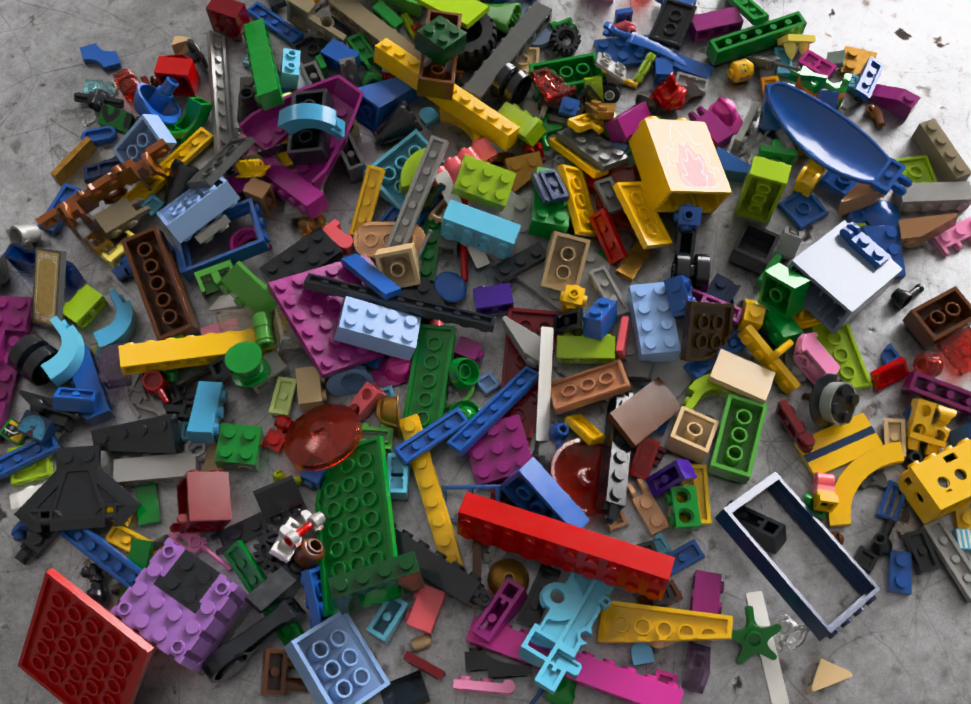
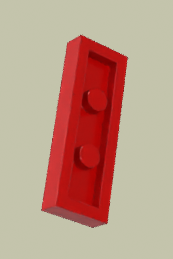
M602 208L591 215L589 220L609 264L614 266L627 258L626 250L607 209Z

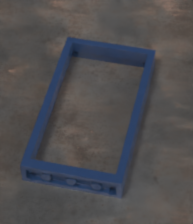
M776 471L723 508L715 517L716 521L819 641L825 637L833 638L840 632L837 629L839 626L844 628L852 621L850 618L852 614L856 617L865 610L864 604L868 606L877 599L875 594L881 590L879 586ZM767 490L861 595L829 624L822 619L734 516L736 512Z

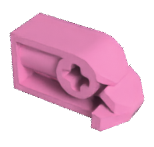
M816 332L801 334L797 338L793 355L795 364L813 385L821 376L828 373L836 374L841 368L817 340L818 334Z

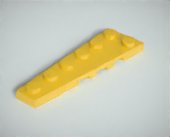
M611 601L608 610L601 609L597 642L599 644L731 640L733 616Z

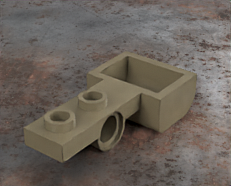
M287 0V21L307 33L311 30L329 42L335 39L346 45L347 35L334 28V20L330 16L325 15L320 18L315 16V2L313 0Z

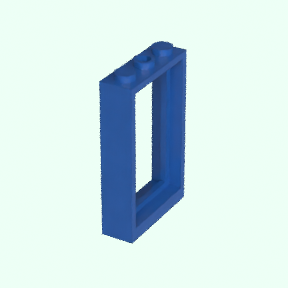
M251 197L223 211V214L230 221L250 214L257 237L256 241L195 265L192 263L188 242L183 241L179 243L171 233L180 274L190 282L196 279L194 272L230 260L232 265H234L238 261L241 262L269 251V242L271 240L264 229L267 226L264 218L260 215L263 213L260 204L255 203ZM212 219L210 222H208V225L211 224V223H212L213 221H215V220Z

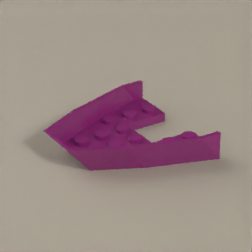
M341 75L330 77L294 91L327 88L334 101L333 109L337 111L336 117L345 121L344 138L339 140L331 135L328 162L297 165L292 170L320 191L344 149L364 92ZM292 93L283 97L285 104L265 111L262 107L252 112L239 124L243 134L247 137H253L255 140L254 145L259 149L265 150L282 144L288 138L289 133L278 127L279 111L291 105Z

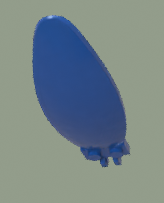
M777 81L767 85V102L779 125L791 141L815 163L843 178L868 184L871 188L885 196L890 189L894 193L903 196L907 192L905 187L912 186V180L902 174L906 165L889 157L866 132L839 111L788 83Z

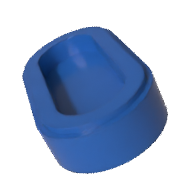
M103 126L85 130L81 135V140L87 136L95 146L113 143L117 139L118 134L114 127Z

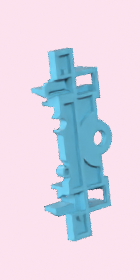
M568 572V580L565 584L553 582L541 590L539 596L540 604L543 609L546 608L549 611L540 626L536 623L533 625L522 643L518 654L519 658L541 668L533 682L534 684L554 695L565 674L577 679L582 665L574 659L579 649L585 648L587 642L581 639V635L591 637V628L601 609L608 610L611 605L610 595L614 587L623 592L626 591L625 589L617 586H608L602 581L587 579L583 575ZM552 593H561L563 601L561 603L553 602L551 599ZM531 642L552 651L546 657L528 646V643Z

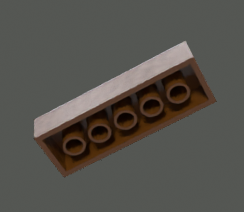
M428 9L426 24L440 15L461 28L462 14ZM422 53L416 95L452 100L457 56L441 66Z
M153 226L121 240L157 341L174 338L182 334L186 337L201 332L164 233L157 226Z

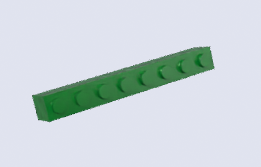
M263 18L244 24V42L247 47L249 68L258 105L262 104L265 111L285 104L269 32Z

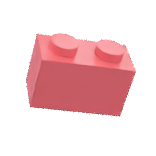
M425 585V588L416 590L412 599L415 601L413 608L408 609L404 619L407 621V628L432 636L447 597L446 592Z

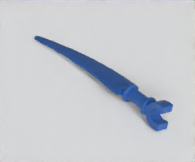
M608 21L603 25L605 30L602 36L620 37L626 43L661 54L684 67L687 65L672 51L645 36L634 32L630 34V32L626 33L618 30L617 27H614Z

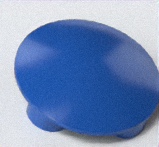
M878 200L877 203L864 209L866 213V226L898 225V220L901 218L898 208L886 200Z

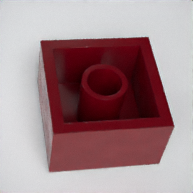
M211 0L206 7V11L213 31L232 39L243 41L244 24L250 23L245 4L235 0Z

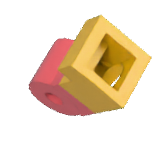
M815 472L812 481L814 510L832 513L839 504L838 495L835 494L834 475ZM821 503H828V505L822 506Z

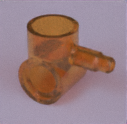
M321 214L313 220L309 217L300 216L298 230L303 232L301 239L318 228L316 226L321 225L322 229L327 226L325 216Z

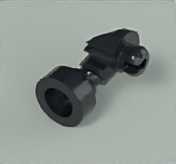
M90 563L89 567H83L81 576L88 578L90 583H92L90 585L91 588L86 591V594L98 603L106 602L108 600V591L102 584L105 578L102 569L96 563Z

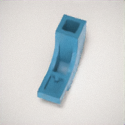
M299 103L287 106L279 111L278 127L290 134L306 128L323 130L339 140L344 138L345 121L336 117L337 111L330 107L313 103Z
M116 289L108 291L117 310L114 321L109 326L93 332L104 356L118 351V346L128 343L136 328V315L131 301H126L123 294L118 295Z

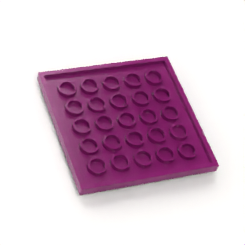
M364 254L360 255L362 258H364L367 262H369L372 266L376 268L370 257L365 256ZM341 261L268 282V290L321 378L386 356L383 353L334 340L345 298L332 297L326 293L311 292L309 289L303 288L304 280L308 273L369 287L345 268Z

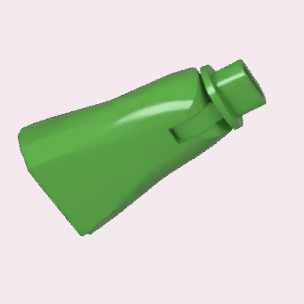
M483 3L489 6L487 16L493 19L496 30L508 34L510 28L514 27L519 17L522 16V7L519 3Z

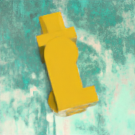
M920 398L912 399V409L906 424V449L918 452L920 442L926 444L923 454L930 455L935 453L938 455L940 448H945L946 440L950 433V429L946 427V424L956 416L957 411ZM938 411L939 417L935 418V423H931L934 412Z

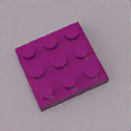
M519 414L500 419L467 451L476 485H489L506 480L532 458Z

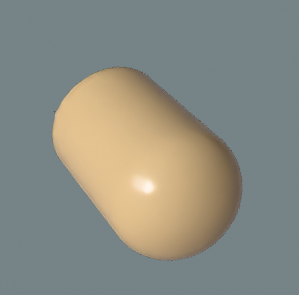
M424 634L411 639V642L407 644L409 645L408 647L413 646L409 648L412 649L410 652L414 650L417 652L429 647L432 641L429 635Z

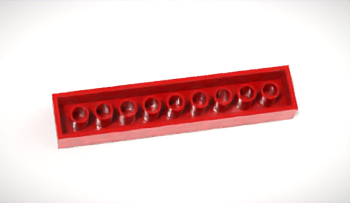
M466 492L458 511L457 534L465 539H473L486 546L501 548L505 552H513L526 559L540 561L547 566L553 565L562 568L566 572L583 575L587 579L599 580L608 586H617L625 589L627 592L644 595L651 600L662 601L675 557L470 492Z

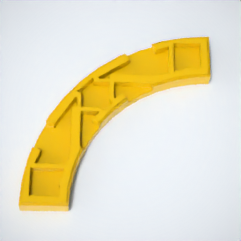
M901 442L889 443L873 448L852 461L843 471L835 484V494L838 495L839 504L832 513L829 512V528L851 526V505L854 495L869 475L887 466L904 463Z

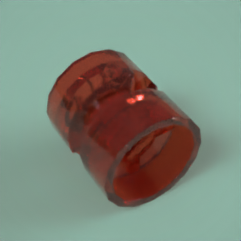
M122 69L114 76V82L127 101L134 102L135 89L138 83L141 82L133 70Z

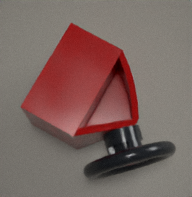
M187 39L186 44L189 51L184 54L159 56L154 74L160 86H162L166 77H172L178 82L179 86L172 93L174 96L197 97L201 80L195 64L197 63L203 70H207L208 63L197 44L192 39Z

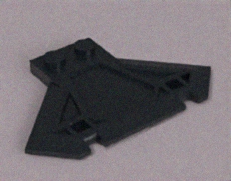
M101 446L57 448L56 471L14 515L34 533H42L43 526L49 525L50 532L106 527V522L114 520V526L116 527L123 526L142 504L101 468ZM113 507V512H107V508ZM49 512V517L43 518V513Z

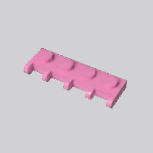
M971 217L956 223L954 227L930 239L944 257L950 255L949 248L954 246L959 251L963 249L962 242L968 239L971 242Z

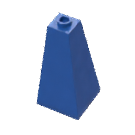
M397 77L358 87L364 94L355 119L374 132L376 131L375 128L400 102L405 100L409 106L419 97L416 95L417 91Z

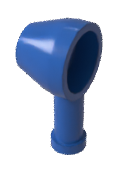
M562 422L554 423L549 428V436L556 442L555 459L557 460L565 459L564 441L569 435L568 425Z

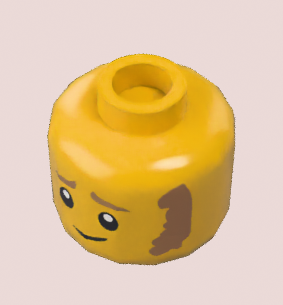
M747 59L733 61L727 70L728 77L735 83L750 80L754 74L753 63Z

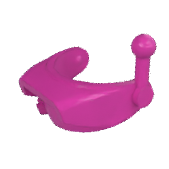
M244 227L233 233L229 242L230 249L233 250L241 247L247 240L257 238L254 227Z

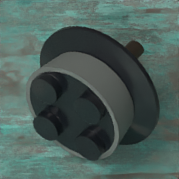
M832 373L821 376L815 383L811 394L803 393L802 395L803 400L809 401V412L812 421L820 428H828L834 424L842 426L850 423L860 400L851 383L843 382L838 375Z

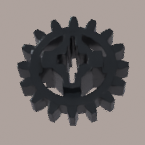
M281 526L278 527L277 531L270 527L269 533L263 530L264 536L262 538L257 536L256 538L259 544H253L254 549L257 550L253 553L254 557L258 558L256 562L258 565L263 564L262 568L264 570L270 567L272 573L275 572L276 568L279 569L286 564L283 561H278L280 559L269 553L279 536L278 530ZM263 548L267 550L265 558L263 556ZM293 555L290 558L289 562L294 560Z

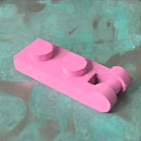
M459 676V679H454L453 691L509 696L514 693L515 683L510 679L505 680L503 683H493L494 679L481 678L480 681H472L470 676Z

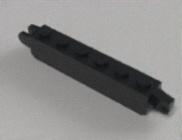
M633 389L625 392V395L613 396L607 406V415L633 396ZM606 415L604 433L606 437L603 442L596 506L604 511L603 523L612 525L626 504L631 447Z
M394 523L398 556L414 551L423 578L466 606L477 603L487 608L494 596L484 588L485 586L480 582L481 577L473 572H470V574L465 573L462 565L456 561H453L452 564L446 561V555L438 550L435 553L429 550L430 545L421 539L416 542L412 539L414 535L405 529L402 532L397 530V525Z

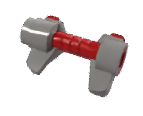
M308 510L301 511L300 515L303 518L304 525L296 531L282 525L278 530V535L288 547L294 549L301 545V537L307 532L314 534L323 528V523L326 521L323 513L317 512L312 515Z

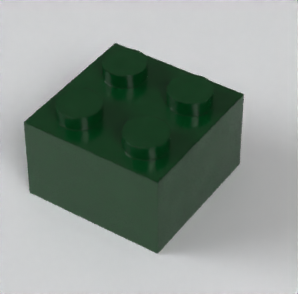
M439 15L416 31L415 49L443 66L465 50L467 33Z

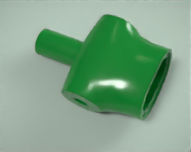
M563 677L554 695L547 692L545 700L552 704H573L577 683Z

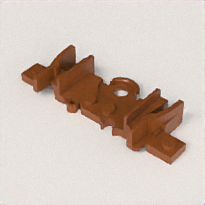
M161 138L145 149L146 152L141 154L143 159L135 163L130 158L121 166L115 165L111 168L112 172L105 174L91 184H87L86 190H77L65 202L58 204L55 208H52L35 220L46 231L55 228L59 222L63 221L73 234L79 238L81 235L76 229L78 225L76 220L80 218L85 225L91 222L96 227L97 223L90 212L100 206V201L103 200L107 205L119 201L128 191L124 186H131L139 180L151 191L152 189L149 184L155 181L152 178L155 175L162 176L168 180V175L157 159L165 157L171 151L170 147Z

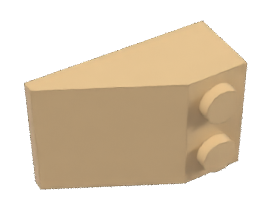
M553 231L547 248L540 286L558 291H565L566 285L579 286L591 240Z

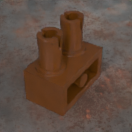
M264 649L260 696H284L286 691L306 692V686L299 685L304 684L301 678H287L286 671L296 668L284 649Z

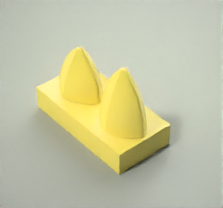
M787 34L777 39L778 46H784L788 58L793 60L797 47L803 56L807 49L810 50V44L816 42L815 35Z

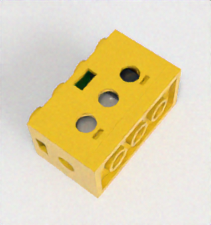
M968 438L958 442L955 447H952V445L947 446L938 455L935 453L928 455L924 458L925 461L919 463L917 460L907 466L908 470L900 474L901 478L896 483L924 525L971 503V440Z

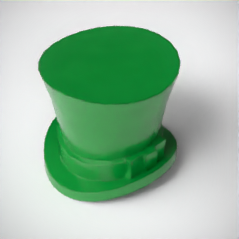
M244 341L237 343L225 355V364L233 371V382L240 388L255 387L263 383L270 375V365L262 357L260 347L254 342Z

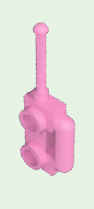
M170 530L168 531L172 540L197 556L201 551L207 552L223 565L227 571L232 570L231 565H228L208 549V546H206L208 544L205 537L202 538L200 533L179 534V532L173 533ZM182 538V539H183L184 541H186L189 545L186 546V545L183 544L179 539Z

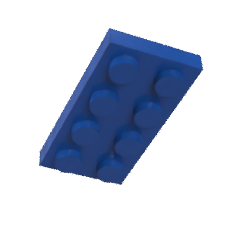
M622 38L594 40L593 44L596 56L598 52L606 53L611 57V60L616 63L620 62L625 68L640 67L649 52L655 54L656 58H665V56L646 48L626 43Z

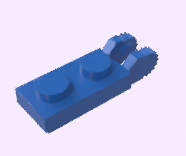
M850 222L846 227L840 229V236L875 269L890 259L891 256L871 240L870 237L861 232L860 227L856 223Z

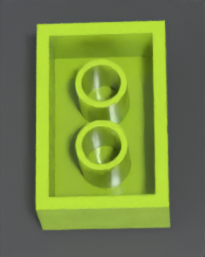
M465 154L460 163L451 194L502 212L507 205L517 173Z

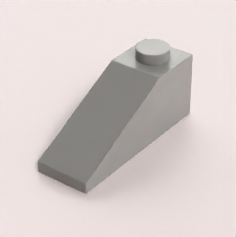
M504 315L502 327L520 356L529 367L539 369L541 337Z

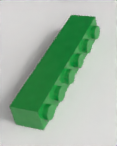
M799 11L710 40L706 55L712 65L715 66L778 45L777 39L787 34L802 35L807 22Z

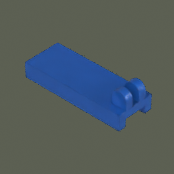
M672 50L674 54L687 64L684 67L672 60L673 71L709 80L714 67L678 54L676 50Z

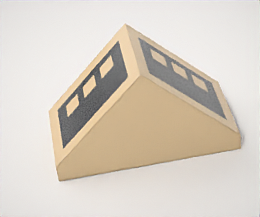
M821 658L814 663L806 687V693L810 694L853 677L850 671Z

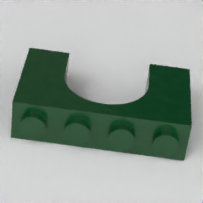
M414 551L328 578L333 600L341 614L363 608L360 598L367 592L379 587L399 585L402 587L404 594L425 588Z

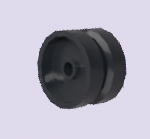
M507 63L496 75L492 83L491 95L499 101L503 100L504 103L507 101L512 105L514 103L519 105L530 90L532 76L524 70L520 71L519 67L513 63Z

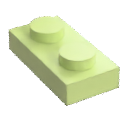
M278 376L269 409L270 415L290 416L297 389L296 379Z

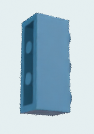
M198 382L187 428L190 442L215 443L216 436H219V421L224 416L223 403L227 402L228 392L224 389L223 382Z

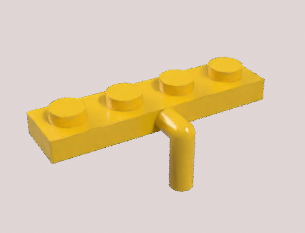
M751 324L737 334L741 342L746 345L754 358L764 368L776 372L774 381L786 395L801 385L779 358V356L794 345L791 339H788L773 351Z

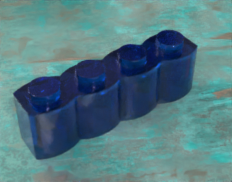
M11 243L3 255L15 269L29 271L34 275L36 250L26 249L20 244ZM66 261L65 287L77 288L83 276L72 262Z

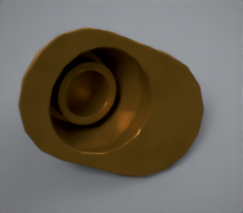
M397 392V396L379 398L376 408V415L379 421L395 427L397 438L400 437L399 392Z

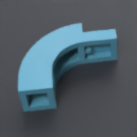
M54 316L50 321L61 336V347L53 358L41 366L50 380L59 387L68 381L80 368L84 358L85 345L81 334L74 325L69 326L65 319L61 321L57 316Z

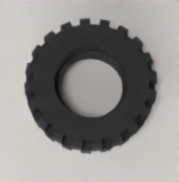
M487 13L470 28H460L467 35L477 39L466 43L465 50L457 55L456 70H465V72H469L472 69L474 71L478 70L482 62L489 58L492 50L496 49V25L493 19L487 16Z

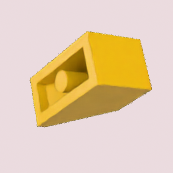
M744 298L743 312L737 331L741 332L751 324L758 332L763 324L766 309L757 301Z

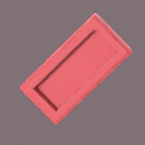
M628 316L621 317L615 348L619 359H626L631 332V322Z

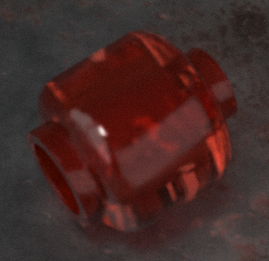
M929 352L920 353L913 362L914 371L934 378L939 376L944 368L942 358L937 354Z

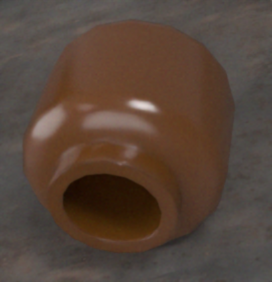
M305 538L294 551V560L304 569L314 568L323 559L325 549L318 539Z

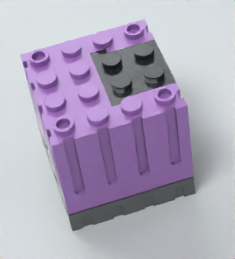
M168 537L164 542V547L156 552L149 561L150 565L141 571L134 580L135 584L126 590L119 599L120 603L114 606L110 613L132 630L138 632L139 635L150 643L156 645L165 654L174 658L176 662L204 676L205 673L201 668L202 663L215 650L231 639L237 627L239 628L248 616V612L253 608L244 600L248 594L236 583L231 582L226 576Z

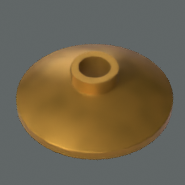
M507 558L497 561L488 573V586L494 596L505 581L506 575H511L513 581L525 587L526 590L528 589V571L521 562L515 559Z

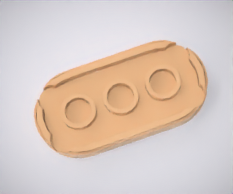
M367 222L361 225L353 236V245L360 255L364 254L370 257V259H375L374 255L377 250L386 247L395 222ZM416 224L409 243L414 242L418 254L426 235L422 228Z

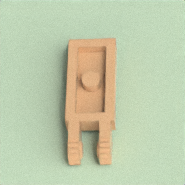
M639 478L636 480V483L642 495L637 497L631 483L627 484V492L632 499L631 502L652 537L668 529L670 526L653 495L648 491L643 479Z

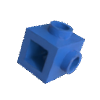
M693 204L679 206L678 210L674 211L673 216L676 228H681L680 230L685 232L692 231V229L698 230L701 226L702 207H694Z

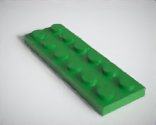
M420 324L403 418L418 414L423 429L444 416L450 378L449 366L453 359L457 333L456 326Z

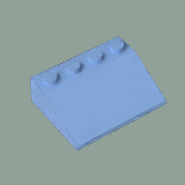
M221 176L211 187L188 189L156 214L179 243L187 242L196 231L205 229L208 222L212 219L215 220L222 216L224 210L234 207L240 197L228 181Z
M339 611L283 647L316 704H362L390 685L389 680L348 613L341 614Z

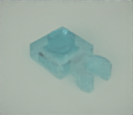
M85 79L83 93L89 94L91 91L94 92L95 89H102L110 96H113L114 92L110 88H115L116 86L111 81L104 83L103 80Z

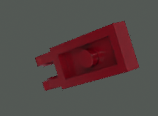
M786 399L779 401L775 411L799 449L804 453H810L813 450L815 438H813L812 433L806 432V427L802 421H799L793 406L789 405Z

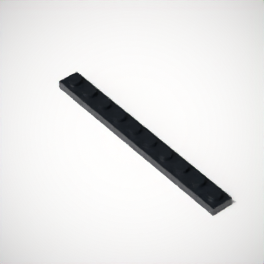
M308 273L303 284V288L309 289L311 292L326 293L332 297L346 298L348 296L407 314L419 315L425 319H436L443 323H453L464 328L478 329L481 332L493 333L496 317L404 295H397L385 300L370 287Z

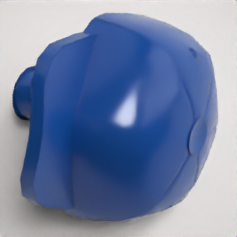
M166 77L162 86L159 85L158 87L138 83L134 92L135 111L140 116L142 114L158 115L164 125H174L181 117L180 106L173 99L172 94L179 86L178 82L172 77Z

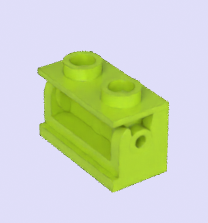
M86 284L63 306V316L67 321H70L83 331L109 303L102 294Z

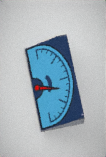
M28 409L24 412L16 429L17 432L41 444H44L58 431L51 420Z

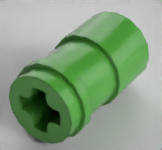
M268 312L255 313L252 316L253 329L256 336L255 342L260 349H270L275 345L271 314Z

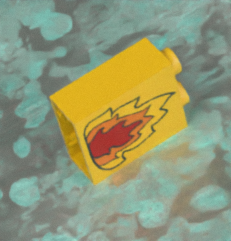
M649 116L640 121L637 130L628 142L652 211L674 212L683 204H693L694 207H702V213H713L732 191L705 122L688 121L686 118L663 120L656 116Z

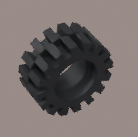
M562 23L561 26L559 24L551 33L549 43H551L550 48H554L552 51L554 53L557 51L558 56L562 54V57L566 55L568 57L575 53L579 47L581 34L578 35V29L574 30L576 28L574 25L571 28L569 23L567 26H565V23ZM559 36H568L571 40L570 45H563L559 41Z

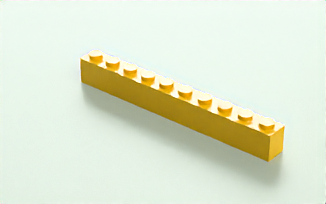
M388 38L376 44L374 62L417 91L420 60ZM455 83L452 100L426 97L504 151H507L517 142L519 126Z

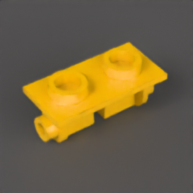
M259 158L249 159L248 161L247 159L238 160L235 163V168L239 172L236 178L248 179L252 176L260 178L266 174V170L271 165H264V162Z

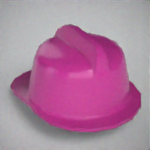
M719 97L715 103L710 105L708 112L711 110L736 134L739 132L743 120L732 100Z
M390 356L388 359L383 360L379 371L373 369L372 376L374 382L380 387L390 385L394 387L409 381L413 358L411 357L410 361Z

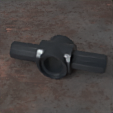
M95 89L94 92L91 91L89 94L74 93L75 102L86 103L96 112L101 111L103 104L118 109L124 108L123 99L111 98L102 89Z

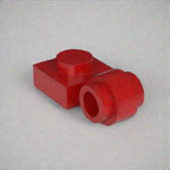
M278 415L274 422L277 430L270 428L261 446L280 455L289 439L288 435L284 433L291 431L294 421L286 415Z

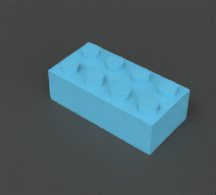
M450 199L442 218L440 235L447 240H455L464 246L474 247L480 252L493 254L499 259H508L515 246L521 225Z

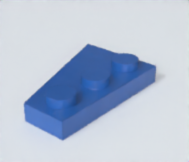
M861 226V231L879 247L884 249L893 261L902 268V271L895 279H903L906 276L899 226Z
M320 565L302 571L300 578L301 585L306 593L305 605L310 612L311 629L328 619L324 617Z

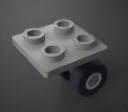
M598 52L595 65L605 71L607 77L603 82L604 103H616L620 98V83H624L627 70L620 62L616 63L611 60L608 54Z

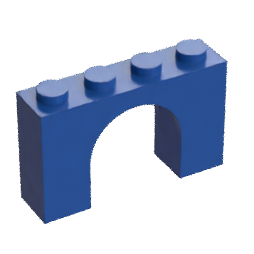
M765 85L758 127L763 129L762 132L773 133V130H778L780 134H786L769 107L766 98L767 85ZM817 90L816 98L836 109L839 92Z

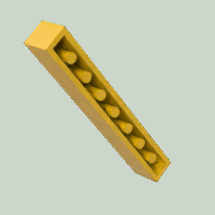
M273 326L272 329L273 336L275 337L274 347L261 349L262 356L273 350L278 355H282L279 326ZM247 328L242 331L229 330L218 334L207 333L201 336L188 335L185 338H167L161 341L148 340L144 343H126L118 346L120 367L123 375L146 373L152 370L162 371L208 365L222 355H226L227 351L237 343L244 341L256 343V336L253 328Z

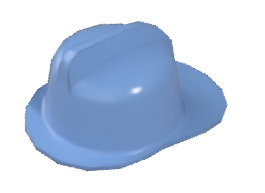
M358 365L332 375L328 379L326 386L331 394L345 396L359 392L366 382L373 383V378L367 373L366 366Z

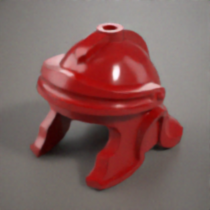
M671 72L667 76L668 81H663L649 97L659 107H662L664 111L681 110L685 104L687 89L684 85L680 86L676 82L673 72Z

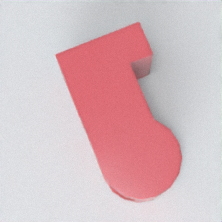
M336 219L323 228L324 232L342 250L343 255H350L354 251L352 237L341 231L340 223Z
M366 382L353 398L348 410L359 421H362L370 415L372 409L377 405V400L385 398L387 394L376 384Z

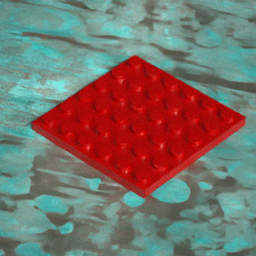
M52 568L45 572L18 667L63 704H134L154 647Z

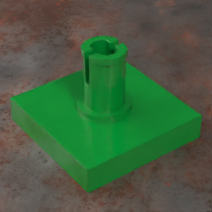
M772 140L770 146H760L757 157L783 162L792 167L797 157V150L782 148L780 140Z

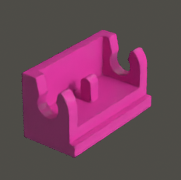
M809 49L798 61L800 68L806 66L814 73L826 75L827 80L834 76L837 67Z

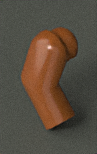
M872 104L868 105L865 109L866 114L876 121L878 128L884 127L886 123L883 111Z

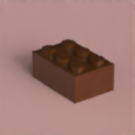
M954 286L910 310L902 321L924 349L927 350L971 326V304L960 290Z

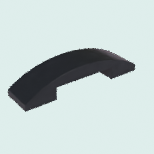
M225 355L208 364L209 368L180 385L174 383L163 389L169 399L167 404L179 405V403H183V400H194L199 381L223 382L233 371L226 366Z

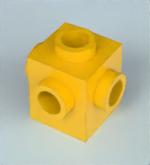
M566 285V289L561 291L559 302H562L561 311L566 312L586 307L588 296H584L585 288H581L578 285Z

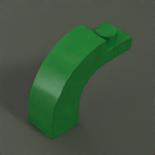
M188 97L185 111L174 125H165L178 144L181 145L200 127H204L210 115L212 103L201 97Z

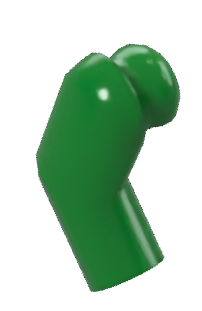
M177 369L160 371L167 375L166 380L168 382H176L178 380L179 372Z

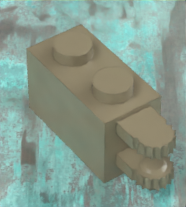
M140 196L130 202L125 197L95 214L94 219L108 239L116 238L127 228L135 227L140 218L149 213L151 208L144 206L136 211L134 208L144 203L143 197Z

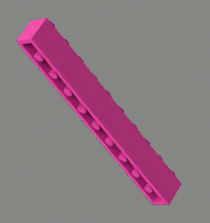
M474 615L465 639L467 644L481 647L483 650L523 665H531L534 669H541L518 657L520 647L530 631L512 629V625L508 623L488 643L471 632L480 618ZM531 642L528 643V646L546 657L552 651ZM582 651V654L577 652L574 659L582 665L577 679L567 674L564 675V678L572 680L578 685L630 704H681L684 690L679 689L680 686L676 683L667 681L665 684L659 682L658 678L651 674L642 676L637 674V670L628 666H624V669L617 667L614 661L603 658V661L595 659L594 654Z

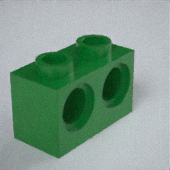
M696 486L670 487L668 494H665L666 506L670 507L668 523L669 526H672L673 533L698 531L702 524ZM676 496L684 497L685 503L679 502ZM679 516L687 517L688 523L681 522Z

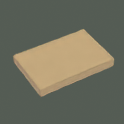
M721 349L708 380L754 401L765 403L776 372Z

